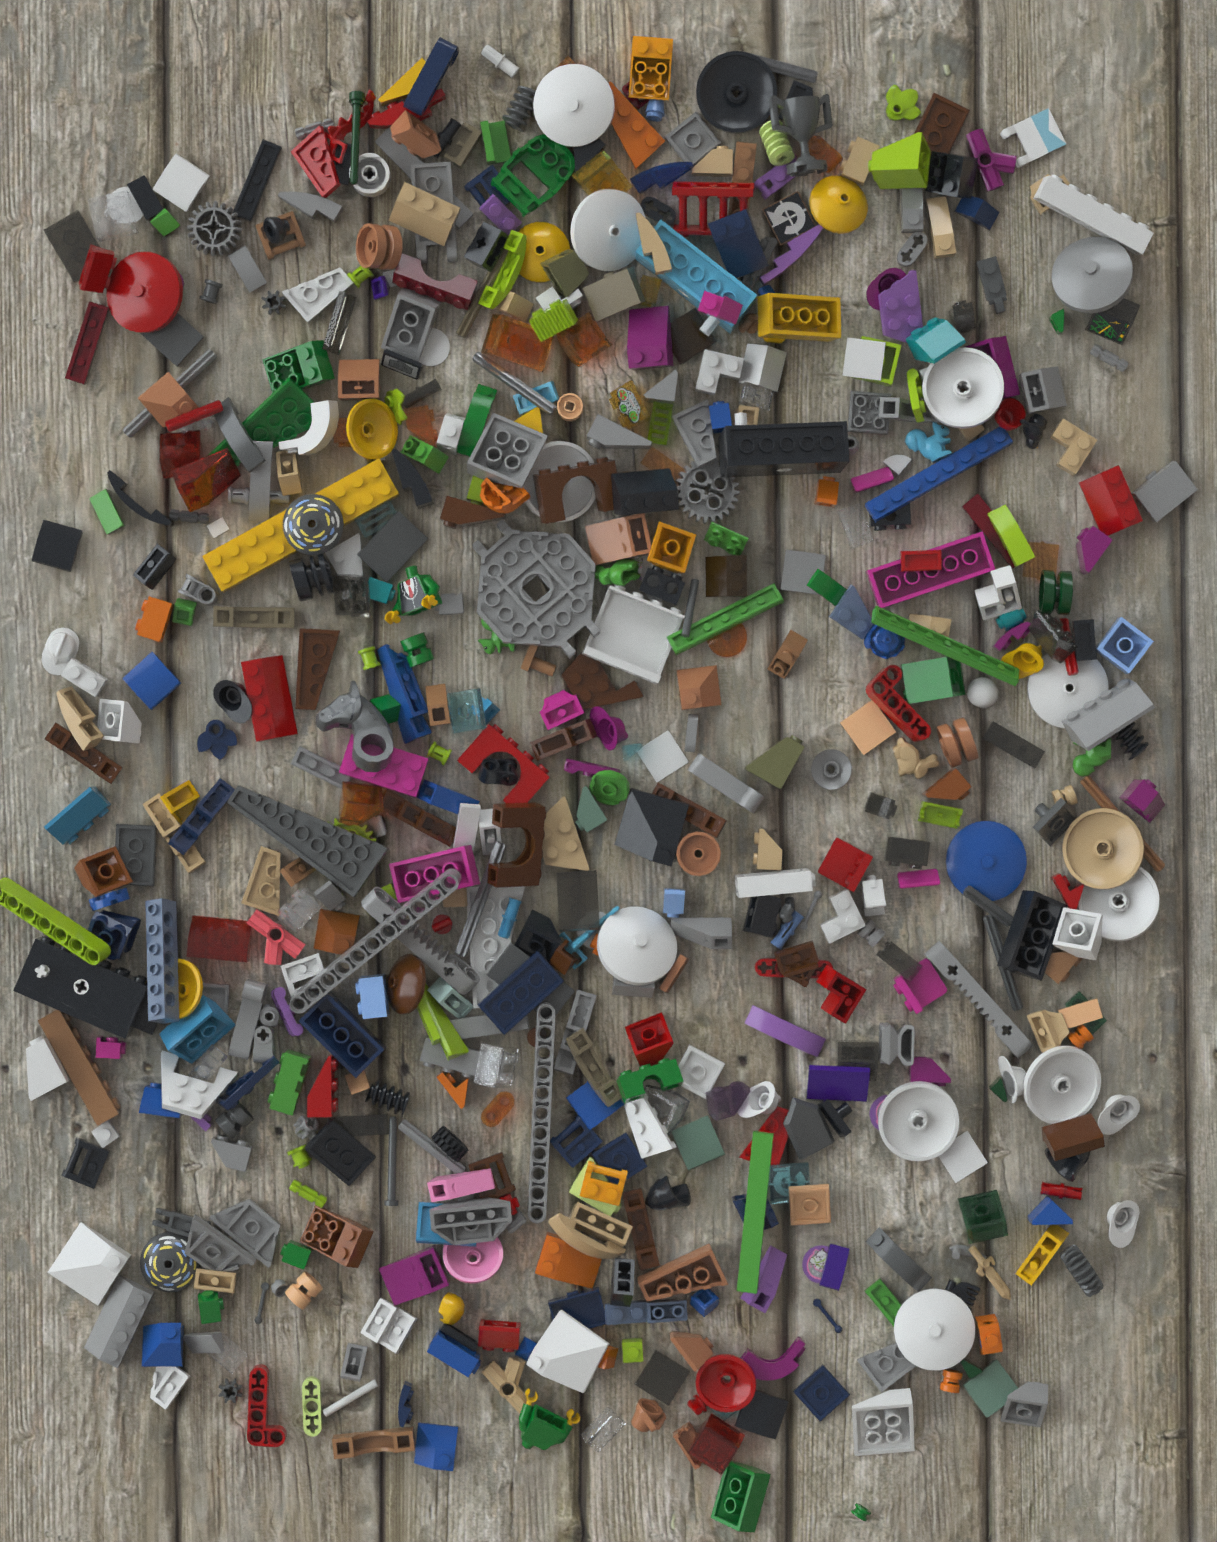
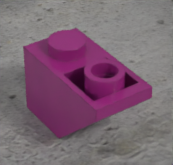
M914 1056V1063L909 1066L910 1082L923 1081L934 1083L937 1086H946V1083H951V1078L931 1057Z

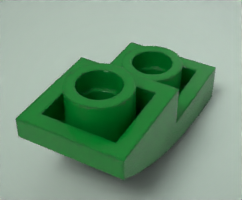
M819 569L816 570L807 583L810 589L835 607L847 590Z

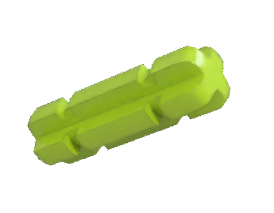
M293 1180L289 1187L294 1193L298 1192V1195L306 1200L314 1201L315 1205L320 1208L327 1201V1197L322 1194L318 1195L317 1191L305 1184L302 1186L298 1180Z

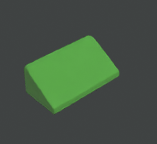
M107 489L89 498L107 535L125 526Z

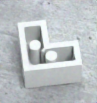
M705 349L695 391L715 396L719 376L739 381L744 358Z
M1010 565L991 571L993 585L974 590L983 620L1022 609L1017 584Z
M848 889L829 897L837 916L819 924L829 944L866 926Z

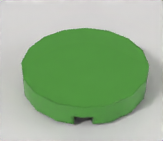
M603 770L592 776L589 789L592 796L594 795L600 803L617 805L627 799L630 785L626 777L621 773L613 770Z

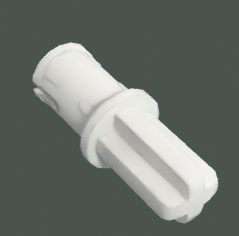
M486 45L483 48L481 54L495 64V68H500L511 78L515 76L519 67L505 58V54H500L490 45Z

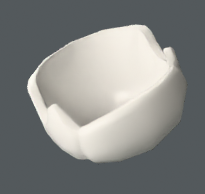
M979 677L973 679L968 685L967 697L977 707H990L998 699L999 690L996 684L989 678Z

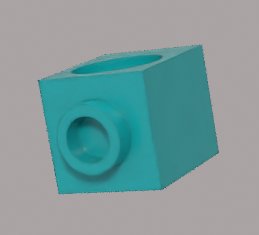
M370 577L363 596L388 604V601H393L396 590H393L394 585Z

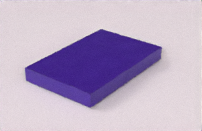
M809 1065L806 1099L867 1102L870 1068Z

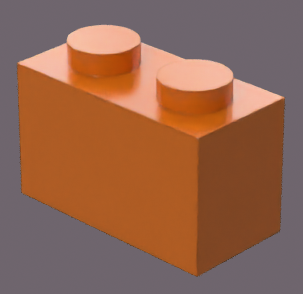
M150 596L148 600L145 599L141 611H144L142 619H138L135 630L138 631L137 635L163 642L174 604Z

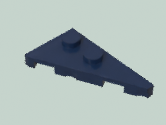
M275 1056L266 1060L256 1073L251 1070L229 1085L225 1091L226 1094L218 1097L216 1104L227 1111L233 1109L238 1105L239 1099L244 1095L250 1094L254 1086L280 1062Z

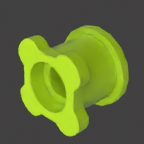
M307 1144L287 1152L288 1155L292 1156L295 1163L294 1167L298 1166L301 1169L310 1165L309 1161L312 1160V1157H309L304 1148Z

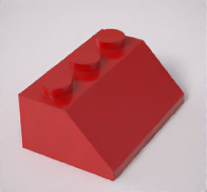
M1119 465L1079 482L1097 527L1105 535L1109 536L1143 521Z

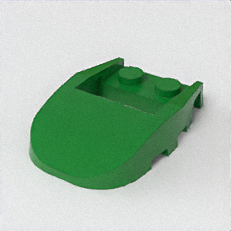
M541 134L530 139L526 145L521 148L518 147L513 152L512 156L501 167L498 175L493 177L491 186H495L525 217L547 203L572 175L575 168V160L566 146L554 142L545 134ZM520 161L549 189L539 199L511 172Z

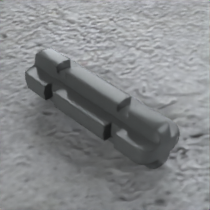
M175 509L170 510V520L191 523L200 522V524L209 523L208 513L198 514V512L182 510L179 512V510Z

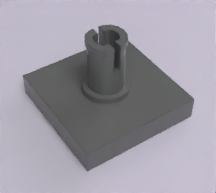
M1062 798L1050 809L1043 803H1040L1035 808V812L1041 819L1033 828L1051 847L1069 828L1071 823L1077 818V815Z

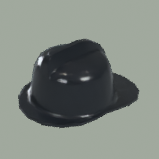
M230 680L218 682L213 689L216 703L234 722L245 723L252 715L253 708L247 696L246 688L242 684Z

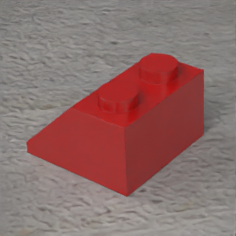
M90 244L79 280L80 290L103 293L104 288L108 289L111 277H108L110 269L114 270L117 258L114 257V251Z
M481 1319L478 1347H482V1350L494 1351V1348H502L504 1352L518 1350L521 1322Z

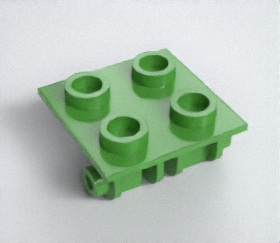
M711 522L704 541L708 542L711 546L726 550L731 555H741L749 538Z

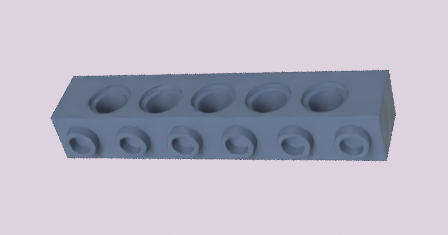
M163 898L145 901L148 1021L162 1024L179 1021L176 901Z

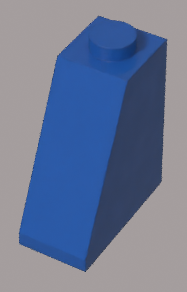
M426 779L423 780L417 796L418 799L455 814H459L460 803L479 804L480 802Z

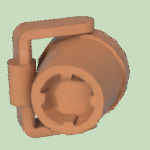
M641 1398L636 1405L631 1424L641 1432H648L649 1430L653 1432L663 1426L666 1415L655 1400Z

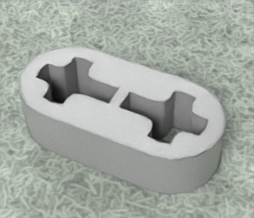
M914 232L897 254L899 265L903 267L912 265L925 248L927 236L923 232ZM922 237L921 242L923 245L918 244L914 249L912 247L915 242L913 238ZM911 250L912 253L909 256L911 261L906 260L903 262L901 254H906Z
M688 713L685 752L695 753L698 714Z

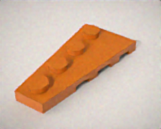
M610 81L609 85L615 100V111L611 125L631 159L634 168L637 169L665 140Z

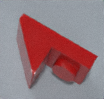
M1060 873L1053 875L1051 878L1065 904L1068 905L1067 908L1077 910L1084 884L1081 883L1069 890L1068 887L1071 885L1065 875L1061 876Z

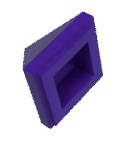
M380 276L372 279L371 286L374 300L388 296L390 286L386 277Z

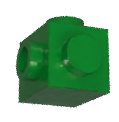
M206 1290L198 1293L201 1324L222 1321L221 1310H224L223 1297L219 1298L218 1291Z

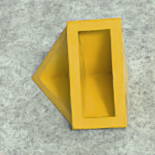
M190 780L160 798L171 815L182 826L183 822L193 812L200 795Z

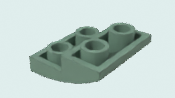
M708 1115L671 1131L688 1171L725 1155Z
M997 1359L988 1364L982 1373L969 1379L962 1385L986 1418L1002 1408L1006 1403L1007 1396L1018 1389Z

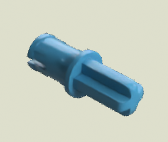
M509 898L505 914H502L503 920L498 936L506 939L509 938L514 922L517 921L516 916L522 903L521 901Z

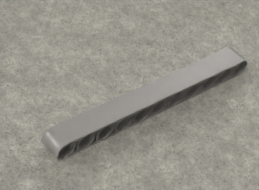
M448 869L297 990L290 1000V1009L298 1014L305 1012L458 888L461 882L460 872L456 869ZM452 877L456 883L451 884L447 882L446 878ZM432 889L438 890V891L440 892V895H439V896L433 895V894L431 893V890H432ZM416 902L424 903L425 908H419ZM401 914H407L410 920L402 919ZM386 926L393 927L395 932H388ZM375 938L380 944H373L370 939ZM355 951H362L364 956H358ZM340 963H347L349 968H343ZM326 975H332L334 980H328ZM311 987H317L319 993L313 992ZM296 999H302L304 1005L298 1004Z
M542 1002L536 1010L527 1205L528 1217L533 1223L543 1222L547 1211L556 1015L553 1005L548 1002ZM544 1007H548L552 1012L550 1016L543 1017L540 1014L541 1010ZM544 1027L551 1030L550 1035L547 1037H542L539 1034L540 1030ZM541 1048H548L550 1050L548 1056H539L538 1053ZM547 1068L549 1070L546 1077L538 1076L539 1069ZM546 1088L548 1090L547 1095L539 1097L537 1095L538 1089ZM539 1108L547 1110V1114L544 1117L536 1115V1111ZM538 1128L546 1130V1134L543 1137L535 1135V1131ZM538 1148H543L545 1154L542 1157H536L534 1151ZM535 1169H543L544 1174L541 1177H535L533 1175ZM534 1189H542L543 1194L540 1197H534L532 1195ZM535 1208L542 1210V1214L539 1217L532 1216L531 1212Z

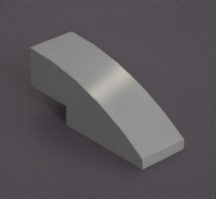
M279 192L278 194L281 200L312 219H315L319 213L336 223L344 210L342 206L331 200L309 193Z

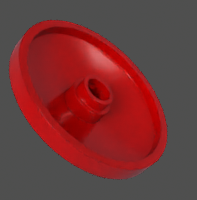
M136 252L125 257L116 265L110 275L111 281L106 291L108 307L114 319L122 327L137 333H153L167 326L178 313L183 297L182 280L174 264L164 256L153 252Z

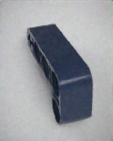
M439 37L404 102V108L419 116L424 114L449 66L451 67L459 54L458 46Z

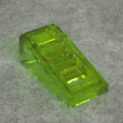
M653 402L648 440L652 441V444L667 446L673 404ZM656 409L668 410V414L657 413ZM655 417L665 418L667 422L655 421ZM654 425L666 427L665 430L653 429ZM652 433L662 434L664 439L652 437Z

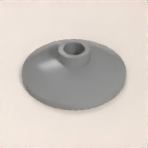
M834 749L820 752L814 758L811 766L814 781L822 788L829 790L844 786L852 772L848 757L841 751ZM828 766H834L835 771L829 773L827 771Z

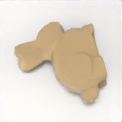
M904 737L899 738L897 745L892 748L898 764L900 777L914 774L917 779H921L927 774L929 768L939 766V761L935 754L921 759L918 749L913 744L906 742Z

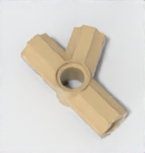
M509 1356L505 1370H503L493 1360L481 1373L520 1414L523 1403L526 1404L527 1401L524 1391L518 1386L526 1361ZM511 1384L514 1390L507 1393L503 1390V1386Z

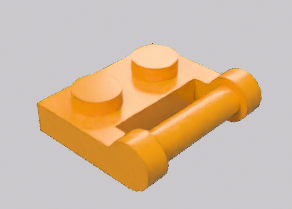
M588 1161L580 1196L619 1206L628 1171L623 1169L619 1171L596 1165L593 1161ZM595 1172L618 1178L619 1182L616 1184L592 1178L591 1174Z

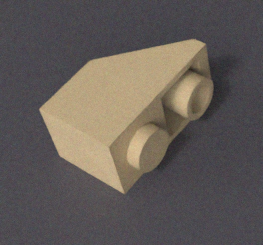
M758 828V832L754 833V844L758 846L757 853L753 852V865H756V869L781 870L782 849L764 829Z

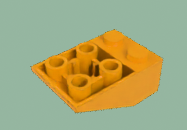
M633 36L629 98L669 101L673 39Z

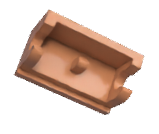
M690 1421L673 1432L674 1439L695 1470L703 1462L710 1460L712 1454Z

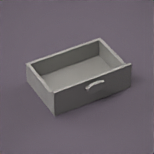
M1171 461L1159 472L1156 473L1154 470L1145 477L1147 481L1131 494L1152 521L1158 522L1198 489L1176 461Z

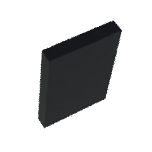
M333 1118L304 1147L307 1152L348 1186L376 1158L373 1152Z

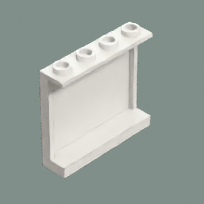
M614 584V587L609 586L594 622L601 630V633L595 638L589 634L582 655L651 683L658 684L671 650L667 636L679 630L685 616L681 614V610L670 607V609L662 607L663 603L652 599L651 602L645 600L644 595L633 592L630 594L625 592L626 588Z

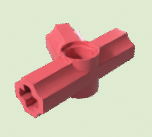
M258 909L255 910L247 921L248 925L267 938L264 963L281 965L283 950L293 958H296L306 945L288 932L282 925L277 924ZM279 929L282 934L281 937L278 939L273 938L271 930Z

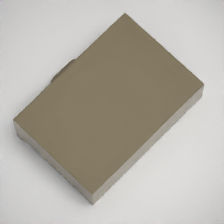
M634 267L624 269L615 274L614 271L603 275L604 279L582 288L596 322L646 301L634 273Z

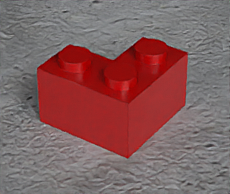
M828 965L825 966L816 981L830 991L821 1009L846 1024L867 989Z

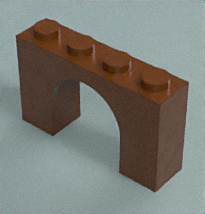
M608 457L596 458L594 463H589L588 460L580 461L574 467L566 464L558 466V470L551 471L550 468L538 470L539 474L533 475L541 523L549 524L566 520L562 492L566 483L577 476H584L592 483L598 511L607 512L614 510L611 474L617 473L615 460H609Z
M536 802L493 804L492 824L500 828H522L526 842L523 852L517 859L505 863H489L488 884L496 888L539 886L542 875V846L545 837V806Z

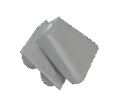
M888 1022L879 1024L878 1059L880 1064L890 1065L898 1056L904 1065H913L914 1026L904 1025L896 1031Z

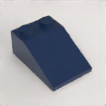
M748 208L708 223L725 268L735 278L769 266Z

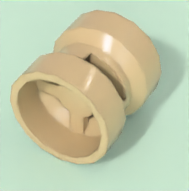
M1072 785L1066 786L1063 790L1057 789L1052 791L1055 803L1060 798L1068 805L1078 803Z

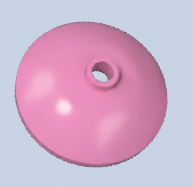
M498 1237L494 1241L479 1242L476 1247L444 1245L443 1247L445 1268L455 1279L464 1283L475 1284L490 1279L498 1272L503 1261V1247ZM471 1258L477 1259L475 1262L470 1261Z

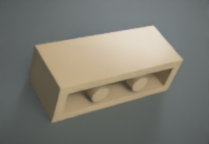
M580 1202L573 1206L569 1216L570 1219L576 1222L575 1229L604 1242L610 1240L622 1248L626 1245L633 1228L631 1225Z

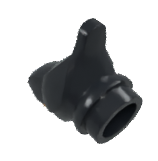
M1034 413L1029 418V421L1024 419L1019 421L1023 424L1026 446L1030 449L1038 448L1039 441L1043 436V430L1048 423L1043 416Z

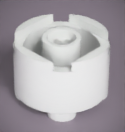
M374 153L360 155L358 183L353 185L354 189L365 197H376L385 193L391 182V172L388 164L382 157ZM369 171H372L375 175L372 176V179H368V177L365 176L369 175Z

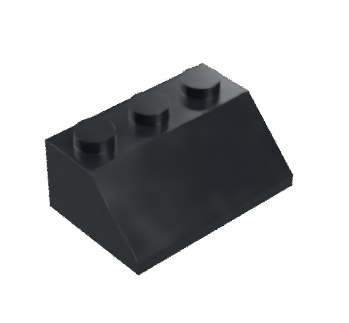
M670 468L611 474L614 514L631 515L679 510L678 489Z

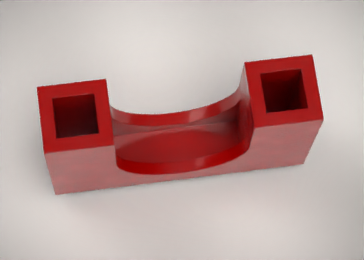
M488 724L457 761L473 774L482 764V761L495 752H507L513 755L519 762L521 776L516 786L503 801L505 803H528L550 778L547 775L549 770L542 764L537 766L533 763L534 757L526 750L522 753L517 749L519 744L511 737L507 740L502 735L504 731L496 724L493 726Z

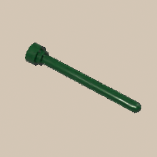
M351 91L349 93V103L353 107L350 183L352 185L358 183L361 107L365 103V93L362 91Z

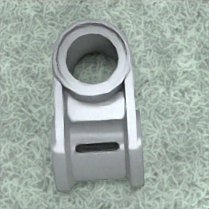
M186 574V580L182 588L178 590L179 593L206 605H213L217 602L219 597L217 590ZM207 590H211L213 593L212 599L209 601H205L203 597Z
M261 1024L254 1033V1063H263L275 1056L274 1029L272 1026ZM263 1029H265L266 1033H269L266 1038L259 1034Z

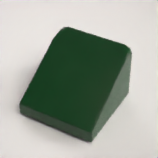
M998 1077L989 1086V1089L1003 1102H1007L1002 1079Z
M965 1358L960 1361L970 1379L983 1372L981 1367Z

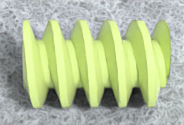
M771 120L763 124L759 130V135L770 163L775 166H782L793 161L795 154L792 152L787 134L773 131Z

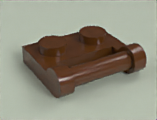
M503 1152L468 1164L470 1171L490 1169V1163L495 1162L504 1184V1188L499 1189L492 1172L495 1189L479 1192L480 1198H496L516 1190L515 1185L511 1183L504 1164Z

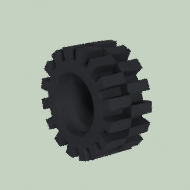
M442 1126L432 1136L437 1146L455 1162H459L469 1151L465 1144L445 1126Z

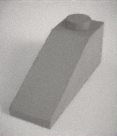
M922 188L901 189V233L922 232Z

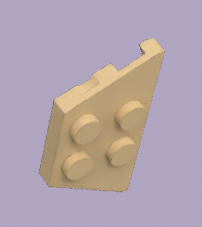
M564 796L546 813L544 821L545 837L542 846L545 865L588 871L590 869L566 797Z

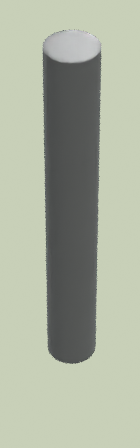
M691 579L681 635L686 638L690 636L699 580Z

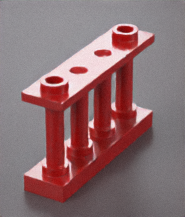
M674 181L672 195H677L679 198V224H674L673 229L683 237H688L689 235H712L709 225H707V198L709 196H717L719 198V219L727 216L729 197H738L740 199V211L748 208V199L754 195L755 183ZM689 196H697L699 198V225L687 224V198Z

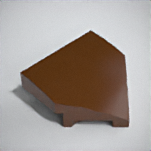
M813 941L774 952L780 973L784 977L807 987L812 974L818 968L817 963L819 962Z

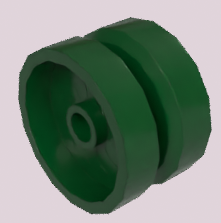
M1042 570L1039 584L1040 614H1051L1055 606L1058 615H1069L1073 598L1072 571H1060L1056 581V575L1053 570Z

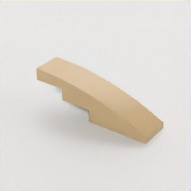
M158 793L143 803V806L163 838L169 842L181 825L171 815L160 798L161 794ZM195 844L185 855H182L170 846L189 874L206 863Z

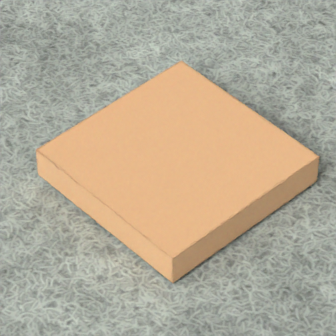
M872 700L840 722L862 755H865L896 733L880 708Z
M829 1184L788 1187L791 1226L831 1223Z

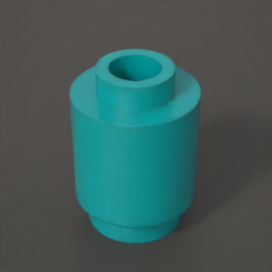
M1022 608L1002 614L995 620L1000 629L1004 628L1005 631H1008L1023 623L1027 616Z

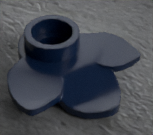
M220 720L210 721L206 726V731L199 735L197 741L199 752L210 749L212 754L219 760L223 759L226 755L228 746L237 745L235 733L227 729ZM214 726H218L220 728L219 733L215 734L212 729Z

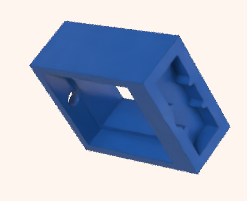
M440 1328L428 1346V1353L467 1377L471 1373L475 1374L481 1365L479 1352L476 1350L475 1352L471 1351L440 1331Z

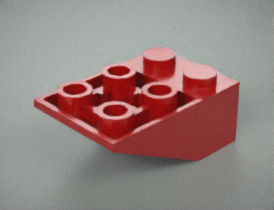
M332 1054L328 1056L307 1096V1117H332L338 1110V1098H335V1092L338 1090V1078H335V1072L338 1070V1060Z

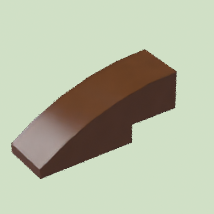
M589 718L530 742L538 761L598 736Z

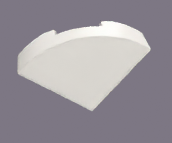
M893 455L885 459L883 463L899 475L912 459L905 455Z

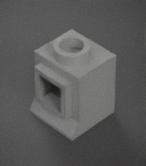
M455 593L441 594L442 604L435 607V611H439V615L464 614L463 593H459L457 596Z

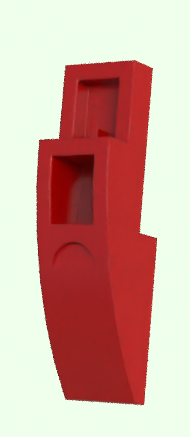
M442 88L436 90L422 116L404 108L403 101L399 103L395 101L389 104L384 112L380 113V111H377L370 115V119L367 121L370 128L388 129L405 110L420 121H423L433 116L430 108L445 100L446 95Z

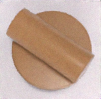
M754 313L747 314L738 330L741 333L746 331L750 334L756 333L758 331V316Z

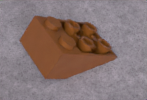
M315 1205L299 1242L346 1267L359 1268L374 1231L353 1220Z

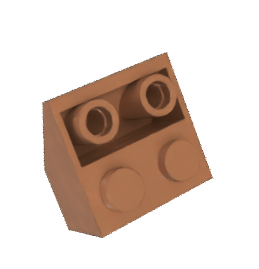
M380 359L339 360L338 399L340 401L380 400Z

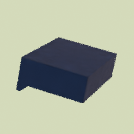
M599 1287L578 1292V1290L566 1293V1296L548 1300L553 1320L558 1312L563 1310L588 1329L605 1325V1308Z

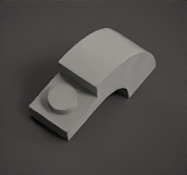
M880 397L879 418L916 422L911 400ZM926 407L927 412L923 413L925 421L919 423L940 421L933 417Z

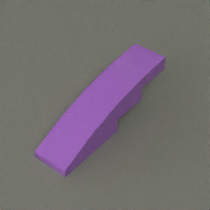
M819 224L789 241L786 245L789 251L773 261L776 268L760 277L759 280L762 285L765 286L796 263L811 247L823 230V227Z

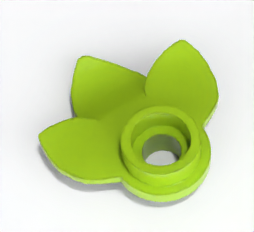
M897 85L889 88L886 94L888 103L886 114L889 119L893 121H898L902 118L914 120L921 114L920 109L915 106L918 100V92L916 90L906 89L901 91ZM893 108H897L900 112H895Z
M394 389L393 391L386 392L384 401L394 413L396 422L402 425V421L408 419L401 407L405 395L400 390Z

